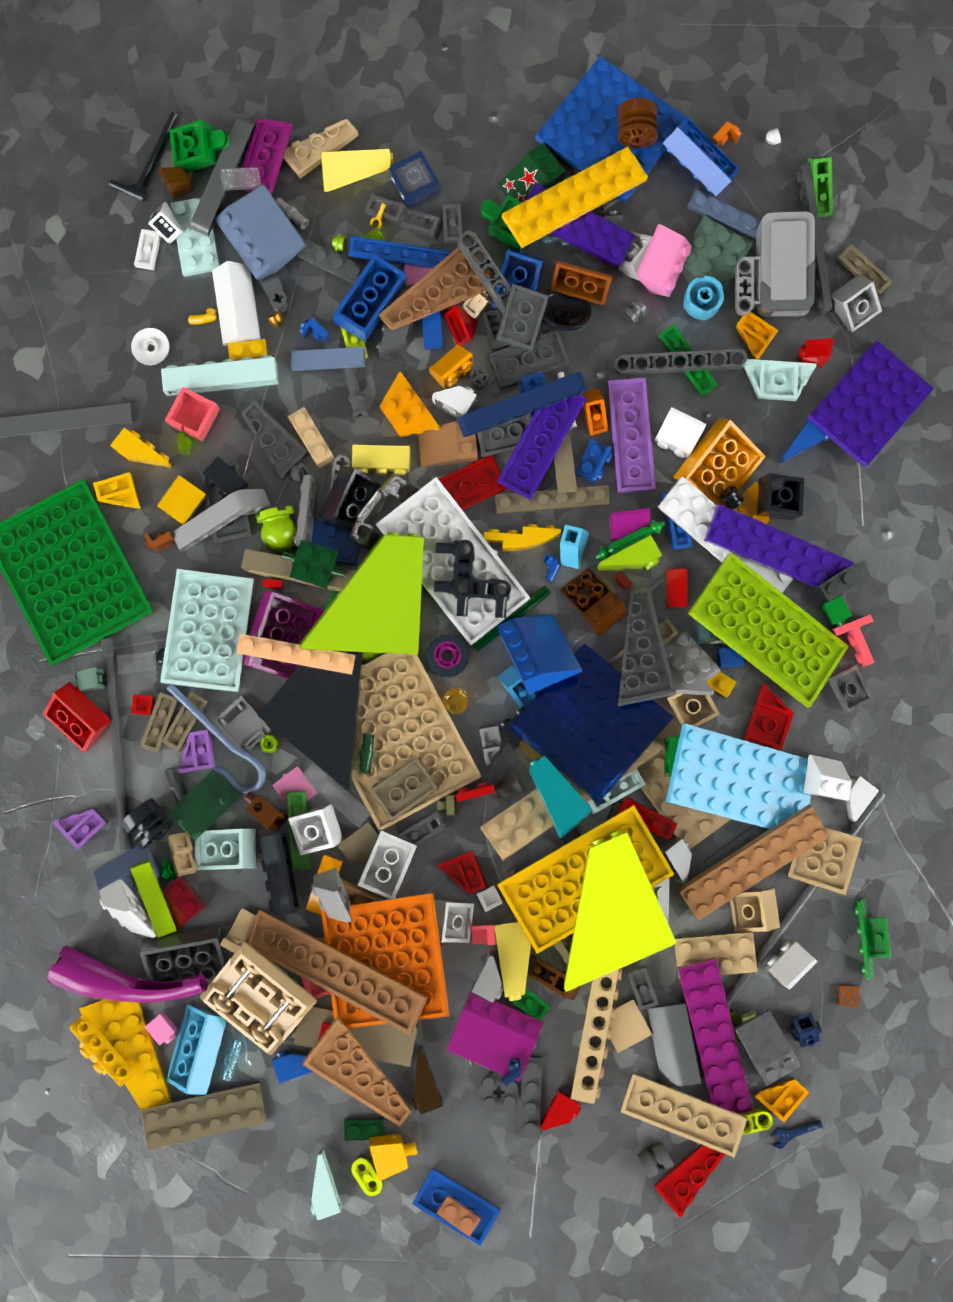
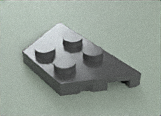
M753 825L699 864L697 868L704 872L761 835L760 827Z

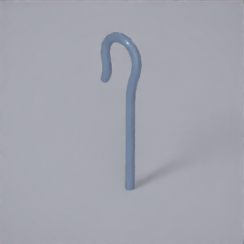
M170 684L167 690L230 751L256 767L258 780L254 785L245 787L238 784L233 776L223 767L216 766L214 768L215 773L221 775L230 787L238 793L246 795L250 791L256 793L260 790L266 778L265 768L261 761L235 745L173 684Z

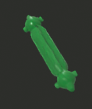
M652 520L650 526H645L611 543L608 548L601 546V550L596 558L607 559L610 557V554H616L650 536L653 532L657 533V535L661 534L660 531L665 522Z

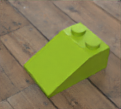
M650 535L601 561L597 566V570L626 571L642 570L644 568L649 570L659 563L662 554Z

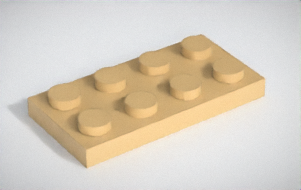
M753 932L675 938L677 943L675 944L677 967L715 957L718 962L720 975L758 972Z

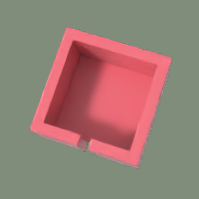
M182 387L165 421L169 426L183 433L186 432L187 435L203 442L220 408L216 403Z

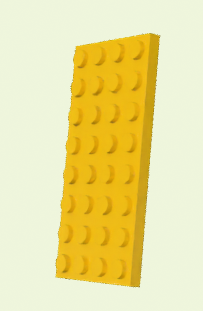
M634 805L497 884L537 954L574 933L589 847L593 845L592 842L601 837L605 840L610 838V834L614 831L621 829L623 832L626 830L651 887L674 875Z

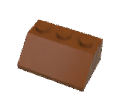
M557 261L550 290L605 305L613 276Z

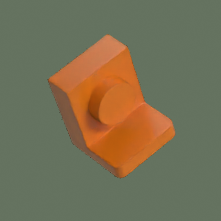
M727 121L713 136L712 141L717 146H723L729 138L736 143L741 132L735 124Z

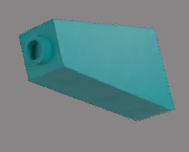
M544 755L541 759L537 757L530 763L529 773L559 837L562 838L591 813L592 808Z

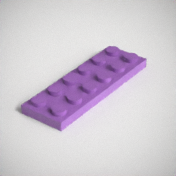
M646 378L610 380L607 382L617 493L654 491L656 485Z

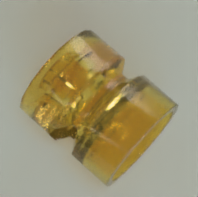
M453 688L444 695V706L451 714H461L467 709L469 704L468 696L462 689Z

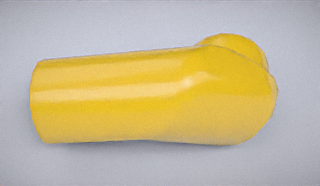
M208 308L206 309V314L189 315L188 321L190 325L215 321L217 317L215 315L216 310Z

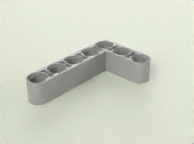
M264 489L238 490L173 531L172 536L179 550L184 551L198 544L239 516L260 514L261 511L270 509L272 505Z

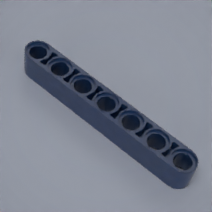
M576 372L456 418L462 436L468 437L578 396L588 391L582 373Z

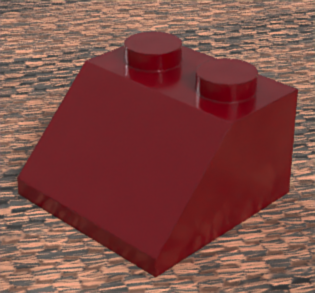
M184 876L178 877L162 891L177 931L207 907L206 903Z

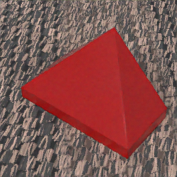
M455 305L444 316L456 343L463 347L473 339L478 320L474 319L459 305Z

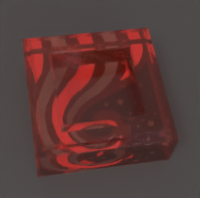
M621 570L615 574L614 579L625 591L633 585Z

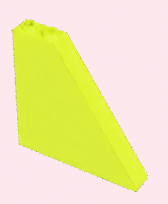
M621 829L614 831L610 834L611 837L605 840L603 837L596 839L592 842L593 845L589 847L564 982L566 992L677 944L626 830L623 832Z

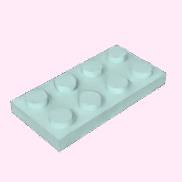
M201 198L170 203L172 213L183 231L176 239L184 277L212 272L213 269L220 266L214 229L212 228L209 236L190 229L191 220Z

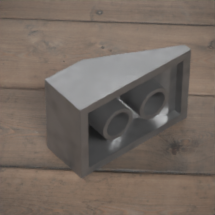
M769 1009L734 1028L758 1075L766 1086L801 1067Z

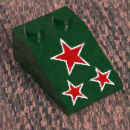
M541 143L530 151L498 183V186L506 196L510 195L523 203L526 201L535 182L549 189L564 181L566 170L547 147Z

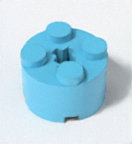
M711 276L694 279L689 284L684 295L683 307L687 313L693 318L703 321L713 317L720 309L724 300L721 283Z

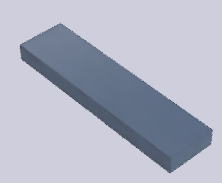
M364 347L291 351L292 371L365 367Z

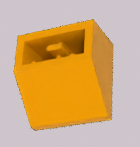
M457 344L429 368L430 374L444 390L448 387L452 388L457 384L459 377L462 375L466 376L471 372L473 355Z

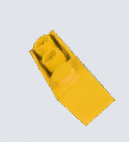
M123 428L110 445L129 461L168 468L173 466L166 454L163 452L158 454L154 451L156 447L147 440L145 443L139 439L141 436L133 429L128 431L126 428Z

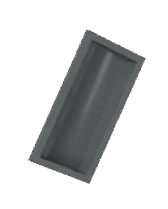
M686 1002L648 1008L647 1012L661 1084L669 1087L701 1084Z

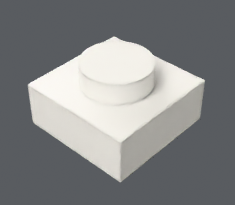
M494 885L477 893L485 912L503 903Z

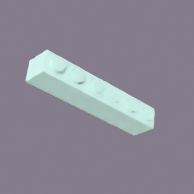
M269 355L261 356L260 359L245 357L241 361L226 359L222 363L207 361L203 365L188 363L183 367L169 365L161 369L163 392L167 396L178 395L182 387L194 393L279 384L277 362L274 357Z

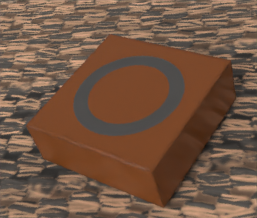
M838 985L837 1005L859 1007V986Z

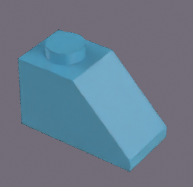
M513 665L497 676L520 708L523 706L527 708L538 701L534 693L528 695Z

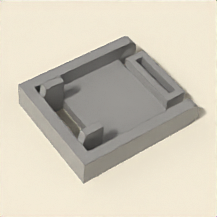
M243 696L239 697L213 720L214 724L235 745L241 749L245 746L248 751L266 737V734L263 732L264 728L268 733L272 731L268 724L257 716L258 713ZM238 706L242 712L228 723L224 717Z

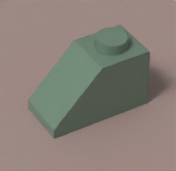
M93 667L77 672L78 677L75 678V683L79 691L89 692L107 689L105 670Z

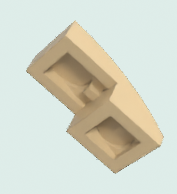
M188 832L169 835L170 853L176 876L195 873L197 868L191 853L193 847Z

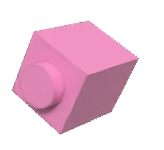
M164 1011L145 1026L159 1046L164 1041L166 1044L176 1037L174 1033L178 1030L177 1026Z

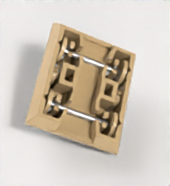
M246 942L240 946L210 983L207 991L203 992L200 996L204 1003L270 1055L275 1052L317 1002L314 996L291 979L287 973ZM234 1002L239 1005L238 1009L234 1006Z

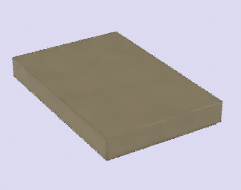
M416 757L369 791L390 821L393 822L437 791L439 787L419 758Z

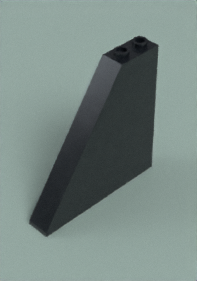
M336 651L356 655L352 675L299 665L257 716L344 789L349 791L352 784L364 652Z

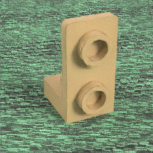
M242 908L220 946L236 953L240 946L246 942L257 915Z

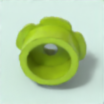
M339 233L338 236H334L332 246L337 252L345 251L347 237Z
M267 734L260 741L262 751L274 753L277 750V746H279V740L274 735Z

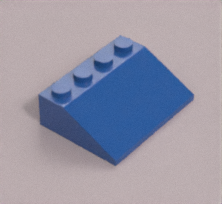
M554 615L513 618L497 625L504 646L528 695L582 672Z

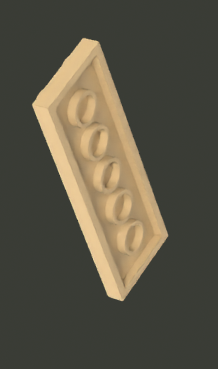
M635 1073L632 1075L621 1112L734 1158L748 1118Z

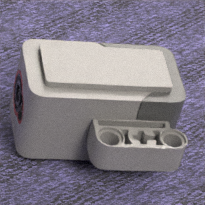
M774 212L764 215L756 231V256L742 257L735 266V311L737 314L746 316L753 307H756V312L761 318L802 317L810 312V308L815 300V219L813 214L810 212ZM740 264H747L749 266V270L746 272L742 271L740 269ZM742 283H745L746 286H749L745 292V296H742L744 293L743 287H740ZM754 283L756 284V297H755V298H754ZM743 301L747 302L749 309H741L740 303Z

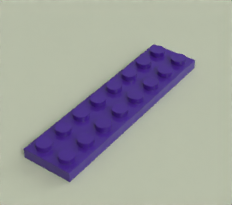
M721 504L716 505L704 541L816 589H818V584L847 566L852 568L854 564L853 561Z

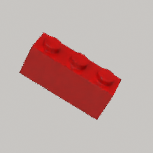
M70 682L53 693L43 713L53 725L84 753L106 731L111 722L105 713L97 708L91 700Z

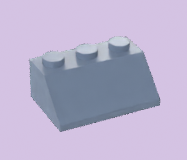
M136 846L94 871L98 891L121 879L135 893L138 891V887L130 866L150 860L156 878H160V867L149 848L141 850L139 846Z

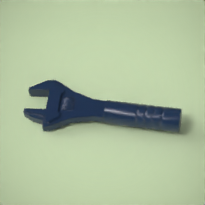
M817 1120L789 1130L776 1128V1131L770 1136H778L780 1143L773 1144V1147L782 1149L794 1137L822 1128L821 1121Z

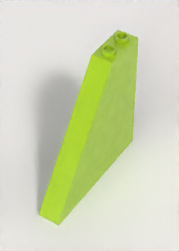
M388 532L387 535L382 536L299 644V649L418 655L424 538L418 537L416 533H407V536H399V532Z

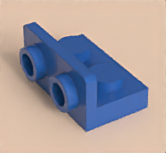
M591 439L575 470V475L593 484L596 479L601 480L605 472L602 467L605 462L609 464L613 453L610 452L612 446L606 447Z

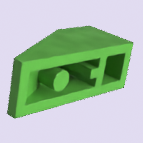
M826 155L807 158V163H810L818 217L832 216V157Z

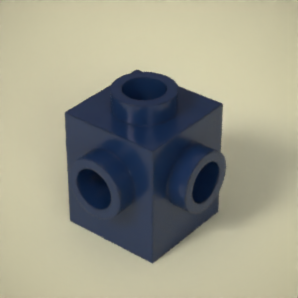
M811 1012L792 1018L794 1029H791L794 1040L799 1041L801 1048L820 1042L819 1033H822L818 1021L815 1022Z

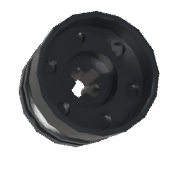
M153 798L146 800L135 808L120 823L128 834L138 831L133 840L138 842L143 839L138 845L141 850L158 842L174 824L171 819L162 823L168 816L166 813L158 817L156 816L161 807Z

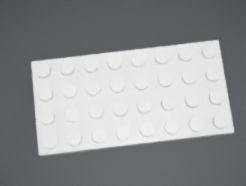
M437 477L376 524L383 535H387L388 532H399V536H407V533H416L418 537L424 538L422 585L470 646L505 618H495V600L493 598L468 599V617L456 616L457 599L451 593L434 592V581H452L454 571V556L452 554L435 553L436 542L469 540L473 543L475 560L472 565V575L477 580L500 579L509 582L511 585L506 617L530 599L526 591ZM465 543L461 544V553L468 554L469 546ZM465 582L459 583V591L461 593L467 592L468 585ZM500 583L497 586V592L503 595L506 592V586Z

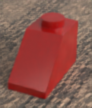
M834 338L807 340L799 348L798 357H801L800 363H814L816 367L822 368L831 357Z
M557 1089L540 1122V1129L547 1130L570 1123L573 1117L577 1118L580 1113V1102L571 1099L569 1094Z

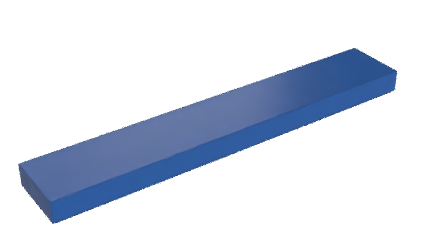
M351 236L348 256L372 259L376 255L390 263L433 269L453 251Z

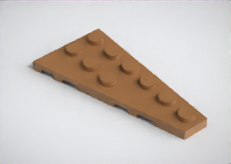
M457 247L379 314V318L393 331L484 293L487 290ZM485 270V275L488 278H492L493 274L489 270Z
M337 1016L305 1057L303 1065L400 1127L411 1113V1107L339 1016Z

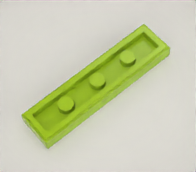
M150 860L130 866L157 937L159 938L177 931Z

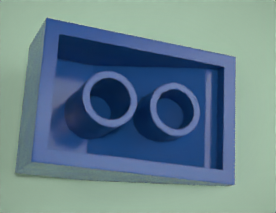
M509 249L506 252L501 273L510 287L512 284L536 291L546 260ZM500 286L496 287V292H497V293H499V294H503V293H504L502 287H500ZM492 301V305H491V306L497 307V305L495 304V302Z

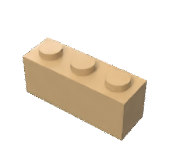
M305 407L289 415L288 418L318 469L333 462L335 458Z

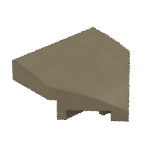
M367 822L337 846L349 861L366 863L379 834Z

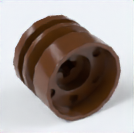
M632 98L619 105L618 141L620 144L629 148H643L656 142L658 138V125L656 123L658 116L655 102L646 98Z

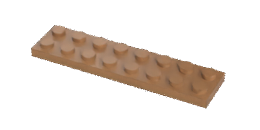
M808 804L679 887L678 891L699 921L827 839L830 835L813 807Z

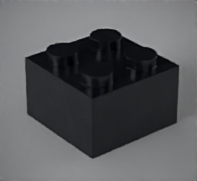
M768 473L759 478L757 515L794 520L803 516L804 478Z

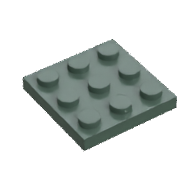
M704 216L689 241L692 246L691 252L687 256L683 269L697 278L704 276L714 277L721 283L724 292L735 275L737 262L747 255L753 243Z

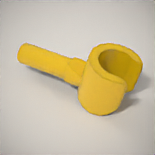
M385 203L381 204L377 216L370 221L372 227L375 221H379L378 230L383 227L381 218L386 207Z

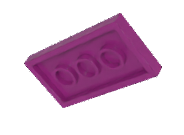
M257 118L236 185L239 191L252 192L258 187L265 185L272 195L293 129L291 123Z

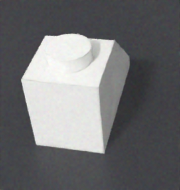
M861 776L850 778L852 781L849 801L845 800L847 816L850 821L858 820L879 791Z

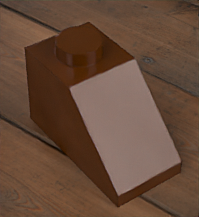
M163 167L157 169L173 200L193 191L191 186L193 180L189 172L184 173L182 167Z

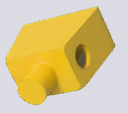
M401 1134L369 1137L370 1150L378 1181L408 1168L407 1157L418 1154L415 1142L403 1144Z

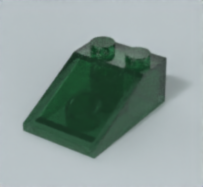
M212 770L168 813L196 841L239 800V797Z

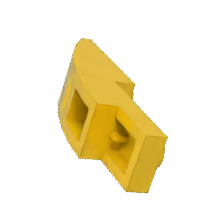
M527 524V527H523L522 534L513 530H509L507 533H500V530L489 529L488 532H484V539L487 543L503 544L502 551H521L553 541L560 536L561 529H557V526L554 525L538 528L536 524Z

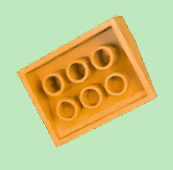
M718 418L673 478L678 481L680 477H684L715 505L721 504L726 506V502L720 499L721 492L730 486H735L739 492L766 456L731 420Z

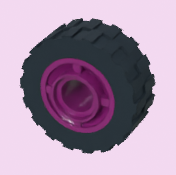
M443 634L434 638L429 644L426 653L427 664L436 675L449 678L458 675L464 670L468 662L469 652L466 644L458 636ZM449 651L452 653L453 658L446 661L442 658V653Z

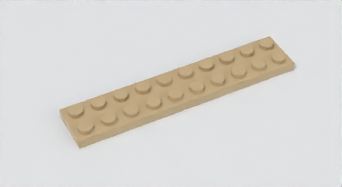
M638 719L563 770L561 775L588 803L661 753L663 748L643 721ZM536 789L481 826L480 829L500 858L505 860L554 825Z

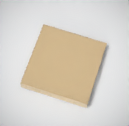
M634 999L615 1008L614 1020L610 1019L608 1027L612 1028L610 1039L617 1053L652 1035ZM599 1016V1018H600L602 1024H604V1023H605L604 1018L601 1017V1016Z

